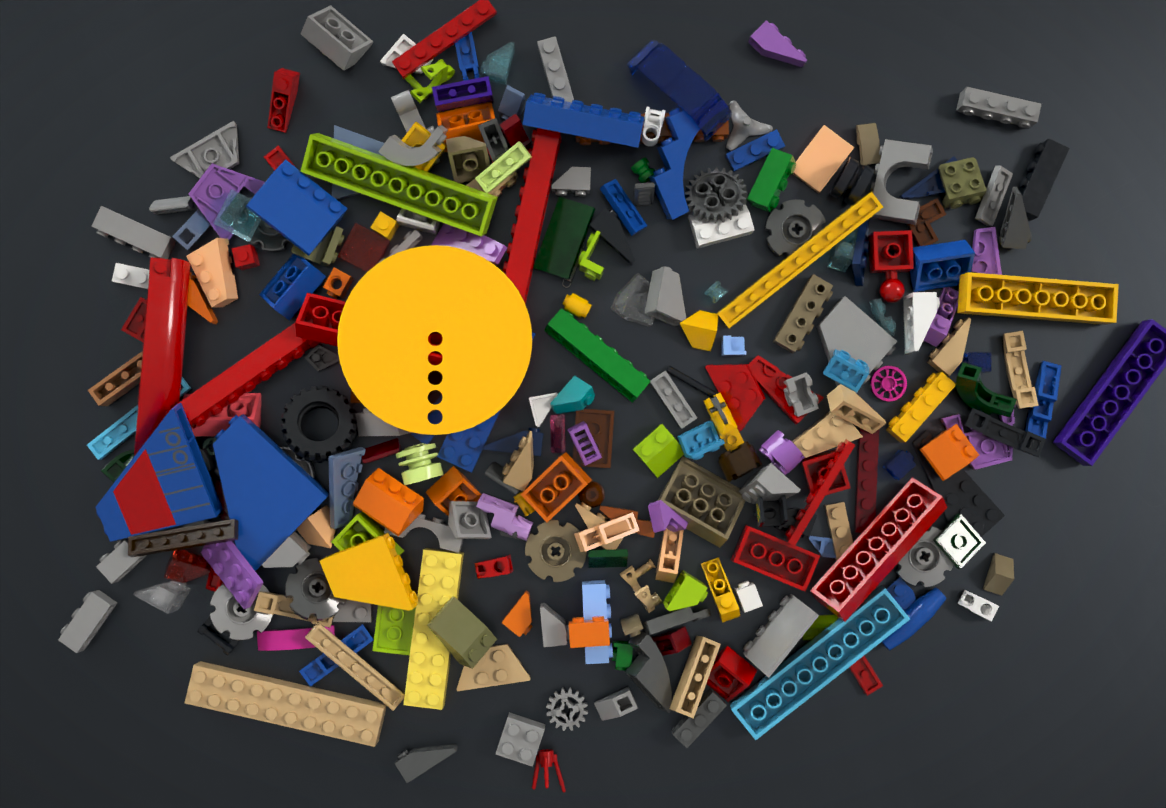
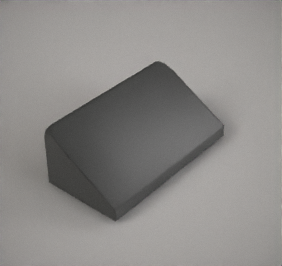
M492 462L485 475L515 495L518 494L519 489L503 483L504 474H502L504 467L497 462Z

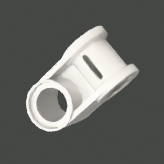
M648 106L646 107L642 132V142L646 146L657 144L666 110L658 111L650 109ZM652 132L656 137L650 139L646 136V133Z

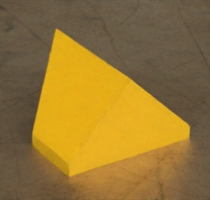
M699 310L680 322V325L692 348L711 351L717 333L718 314Z

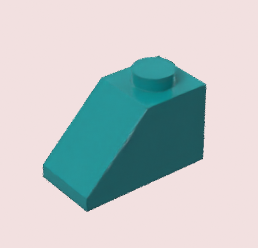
M574 375L550 404L553 412L556 414L579 411L593 402L595 394L592 386Z

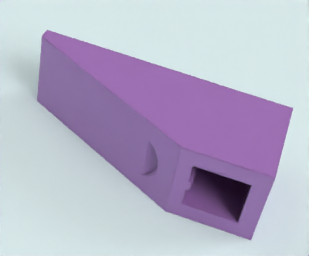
M767 20L750 36L748 43L762 56L803 67L807 62L803 51L797 50L792 45L791 40L786 36L783 37L778 32L777 26L769 23Z
M950 287L942 289L939 295L940 305L924 338L925 342L937 347L947 336L958 306V291Z

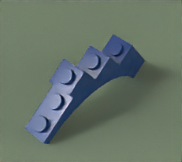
M714 98L706 102L707 106L701 109L699 106L689 110V113L687 109L680 110L678 107L669 111V116L665 117L672 137L661 141L662 145L657 147V150L666 169L661 167L653 171L654 175L649 178L651 183L653 182L655 185L654 190L667 219L673 220L689 212L683 187V172L687 152L701 127L714 114L727 107L724 99L717 100Z

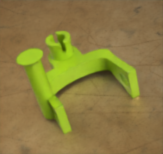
M440 59L435 64L421 67L425 75L430 80L433 79L427 87H422L411 74L405 80L414 88V90L410 91V94L421 103L429 95L433 94L432 87L439 86L443 82L448 81L454 75L455 70L450 65H447L443 59Z

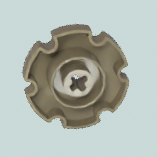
M550 520L537 526L539 532L537 534L530 533L525 546V555L532 558V561L528 564L530 569L544 580L547 576H552L553 582H562L575 576L574 568H582L587 555V551L580 552L574 535L580 532L579 529L569 522L561 526L559 520ZM559 546V547H560L559 552H560L561 554L558 555V554L556 553L555 555H553V554H552V551H553V550H552V547L557 548V547Z

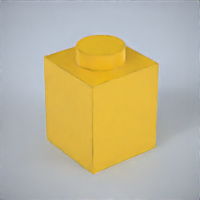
M380 211L370 228L391 241L400 224Z

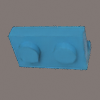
M707 421L677 436L684 456L693 460H698L704 457V453L714 452L720 449L721 445L725 444L724 439H719L713 421Z

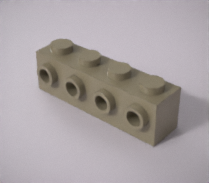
M814 274L811 275L774 338L773 343L791 353L796 352V350L800 351L805 343L802 339L805 334H810L814 327V324H812L814 318H819L824 309L821 307L824 301L828 302L832 296L833 291L831 289L833 285Z

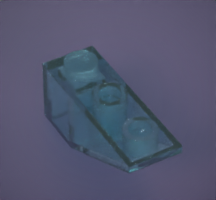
M859 227L832 247L827 267L846 273L853 260Z

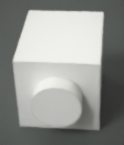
M744 581L738 584L735 592L744 613L763 606L753 582Z

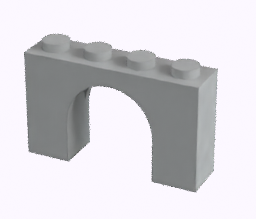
M885 139L884 145H881L879 155H881L880 164L877 163L875 167L876 181L872 182L870 190L882 204L883 208L870 218L916 225L920 210L919 202L891 196L886 191V182L890 174L901 167L929 170L933 153L932 145Z

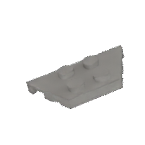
M230 122L171 156V160L198 178L202 177L211 163L227 169L235 167L239 164L236 122Z

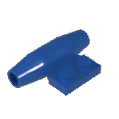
M899 577L886 590L904 610L910 620L881 643L890 651L909 639L935 615L947 599L945 595L935 587L916 599L913 590Z

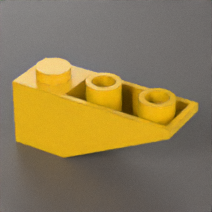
M719 557L701 563L722 623L740 617L738 604Z

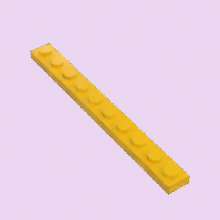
M869 192L718 311L717 314L728 328H731L882 209V204L872 192Z

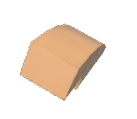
M632 512L585 529L574 535L580 552H586L640 530Z

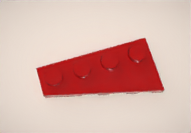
M759 355L748 364L762 390L795 424H798L808 413L799 417L796 416L793 405L788 406L783 389L787 388L784 381L793 377L788 374L786 375L778 367ZM816 394L820 402L824 397Z

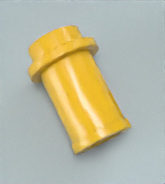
M521 491L513 498L515 499L514 503L517 502L526 517L529 513H533L535 509L520 495L523 492Z

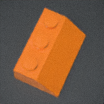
M492 102L436 113L438 126L443 125L448 129L445 134L447 136L446 139L467 136L484 142L478 125L495 118Z
M377 468L365 480L353 502V506L399 536L423 512L424 498L380 468Z

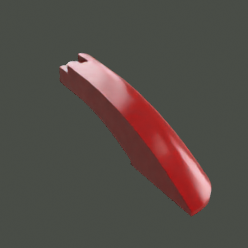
M150 258L134 456L168 412L180 401L191 265L188 261L182 259Z

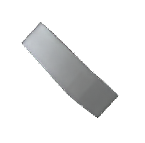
M409 90L391 97L406 132L409 131L415 122H418L425 128ZM438 158L437 161L433 164V166L436 165V164H438V163H441L439 158Z

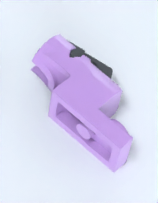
M483 493L476 507L486 513H494L491 527L499 530L501 536L527 541L533 522L520 515L516 516L519 506Z

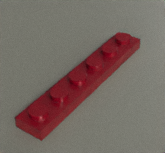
M859 427V432L863 437L858 439L854 532L862 533L875 519L879 429L871 434Z

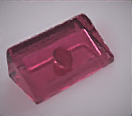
M551 415V452L565 453V415Z

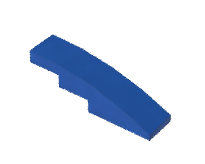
M1046 361L1041 362L1034 386L1039 406L1029 407L1025 431L1045 439L1048 422L1052 418L1053 404L1057 401L1061 365Z
M362 624L341 641L357 653L374 639ZM323 653L299 672L311 687L337 668L338 665Z

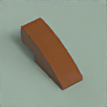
M600 505L599 509L611 520L633 512L640 530L635 533L654 538L655 533L651 521L637 519L638 511Z

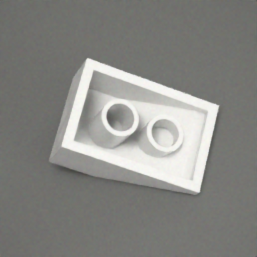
M913 292L903 297L905 354L919 351L940 305L937 292Z

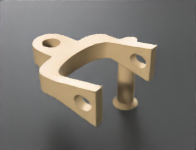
M651 559L635 571L634 567L630 566L620 573V576L631 586L635 596L641 601L648 613L655 610V607L662 603L656 592L653 595L650 594L648 585L641 588L637 582V578L650 569L656 568Z

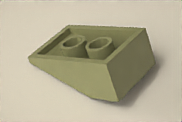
M454 596L427 625L458 663L471 669L474 668L497 640L488 627Z

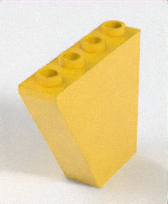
M389 533L331 554L320 560L334 597L408 611L413 610L418 605L417 595L410 587L409 575L403 570L402 558L400 555H397L395 541L393 537H390Z

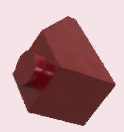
M685 626L670 629L651 637L662 656L678 653L692 645Z

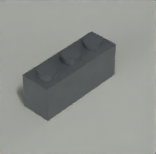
M710 688L701 697L694 719L685 715L672 728L673 736L688 748L723 711L727 704Z

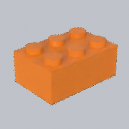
M565 452L520 495L548 522L584 489L592 479Z

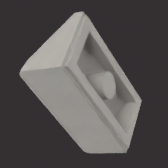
M190 196L155 200L149 207V210L156 215L194 210L193 200Z

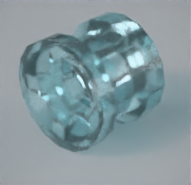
M718 280L704 292L706 296L711 297L713 304L728 292L726 288L720 286L721 283Z

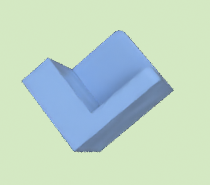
M721 337V356L746 355L744 337Z

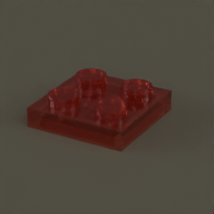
M355 223L338 257L368 272L381 260L390 240Z

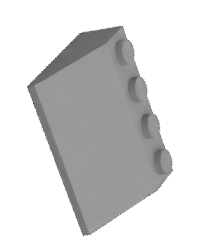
M792 594L786 595L781 600L780 608L777 611L774 610L769 615L767 624L765 626L762 625L755 634L757 636L755 639L748 641L743 648L745 650L743 652L745 657L768 678L819 616Z

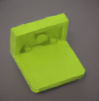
M596 231L595 234L591 233L586 246L588 249L587 251L583 250L578 259L579 270L585 273V277L593 281L595 279L600 280L604 271L603 267L589 260L600 239L601 232Z

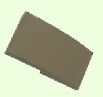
M876 123L856 125L857 144L860 145V164L880 163V142Z
M638 613L620 619L625 635L629 634L630 637L641 634L640 630L643 629Z

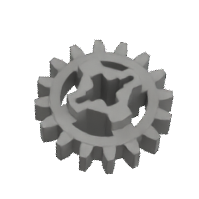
M569 687L568 692L561 688L560 694L557 691L554 692L555 698L549 697L551 704H547L546 708L551 710L546 714L547 716H552L549 721L550 723L556 722L555 728L561 725L563 731H565L566 727H569L572 731L573 725L579 728V721L585 722L583 715H587L588 710L584 708L588 704L587 702H582L585 696L579 697L578 690L572 693L571 687ZM568 697L574 698L576 702L571 701ZM561 698L560 705L554 708L556 702ZM565 702L568 705V708H571L569 716L568 713H566V710H564ZM580 711L579 715L573 720V715ZM561 716L564 719H566V721H562L558 717Z

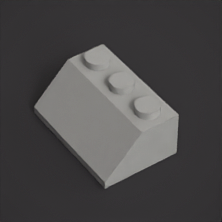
M331 5L308 16L301 31V35L308 42L312 43L342 70L355 65L373 44V41Z
M770 463L752 474L739 492L745 501L755 504L759 497H762L763 501L779 500L782 495H785L787 499L799 493L801 489Z

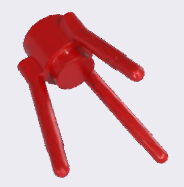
M552 749L538 751L532 789H536L540 764L541 767H544L545 788H549L548 767H552V763H554L557 777L564 793L566 789L558 765L557 754H554Z

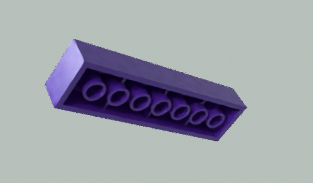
M1153 319L1140 323L1052 442L1081 465L1093 466L1165 368L1166 329Z

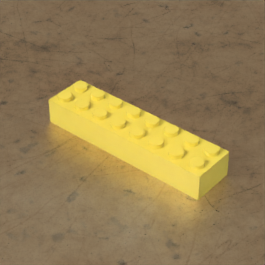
M432 548L423 549L417 595L418 605L415 610L403 705L442 710L445 705L451 653L427 625L452 596L458 599L464 552L457 553Z

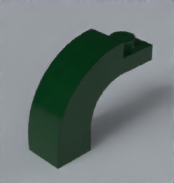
M962 363L956 379V388L961 399L969 407L988 415L996 413L1011 417L1017 399L990 391L981 381L982 368Z

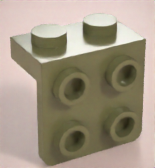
M974 157L941 164L938 168L946 192L942 201L944 209L950 207L951 209L959 208L967 203L973 205L982 200L987 190L977 160Z
M336 226L309 256L294 244L291 252L294 255L328 267L330 263L334 264L338 253L335 250L337 245L341 246L343 242V229Z

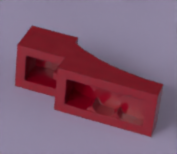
M515 113L500 124L501 131L509 148L520 141L529 152V148L532 146L531 141L524 131L520 118Z

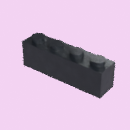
M1051 139L1039 143L1035 150L1037 155L1027 168L1029 173L1027 177L1023 178L1019 186L1027 219L1031 221L1039 217L1070 149Z

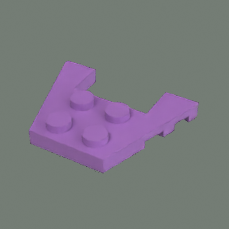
M211 163L189 192V196L219 237L230 240L236 230L220 219L221 215L243 187L256 194L265 182Z
M1014 410L1011 417L999 415L1000 421L1013 426L1015 423ZM960 414L941 418V422L946 429L957 424L964 433ZM975 431L964 433L979 454L969 464L973 470L1012 460V447Z

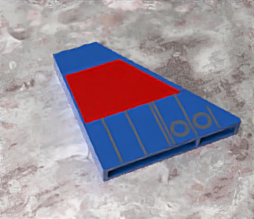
M178 403L168 412L97 504V516L101 519L104 532L110 542L215 518L223 510L182 403Z

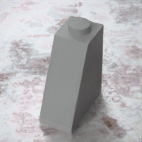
M664 266L652 271L645 314L672 326H677L686 319L680 277L670 267Z

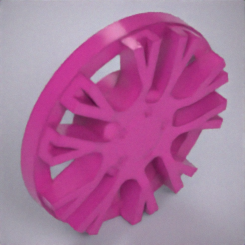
M894 366L879 368L874 372L870 381L873 394L880 400L887 402L895 401L902 397L907 388L905 374ZM889 369H892L891 376H888ZM885 370L886 376L883 377L879 372ZM896 371L901 375L897 379L894 378ZM876 376H878V377H880L882 380L879 381V380H877V379H875V378H876ZM903 380V384H897V381ZM874 382H878L880 387L875 389ZM896 386L903 388L900 393L896 391ZM882 388L883 391L878 394L877 392ZM886 391L889 393L888 398L883 397ZM891 391L894 392L896 397L893 398Z

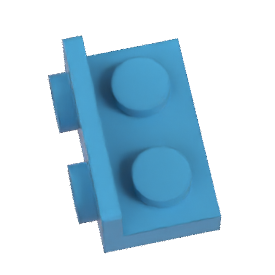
M835 349L823 374L858 392L869 375V367L866 362L860 359H853L848 352Z

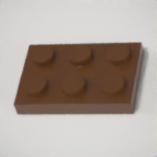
M596 409L576 411L575 425L585 421L602 458L585 466L574 445L573 460L579 466L611 468L614 411ZM583 429V430H581V431L575 433L574 435L577 436V435H579V434H581V433H583V432H585V431H584V429ZM586 436L578 440V443L588 439V437ZM591 443L582 447L581 450L592 446ZM593 450L585 454V458L594 454L595 451Z

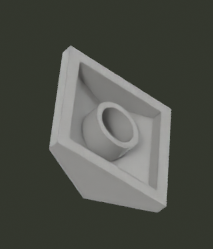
M449 502L448 525L456 539L492 538L487 513L476 507L478 502Z

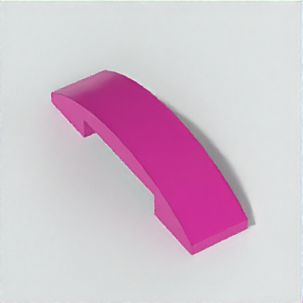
M331 625V627L324 626L335 635L334 625ZM312 628L264 630L262 633L257 631L258 651L314 648L315 646L305 638Z

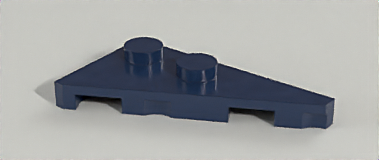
M954 156L945 163L954 162L958 160ZM938 168L899 196L900 199L908 200L946 193Z
M870 218L861 224L858 229L852 261L856 286L864 285L865 268L867 266L866 253H869L870 241H868Z

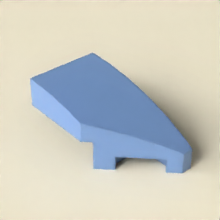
M808 536V539L822 557L836 558L832 538Z

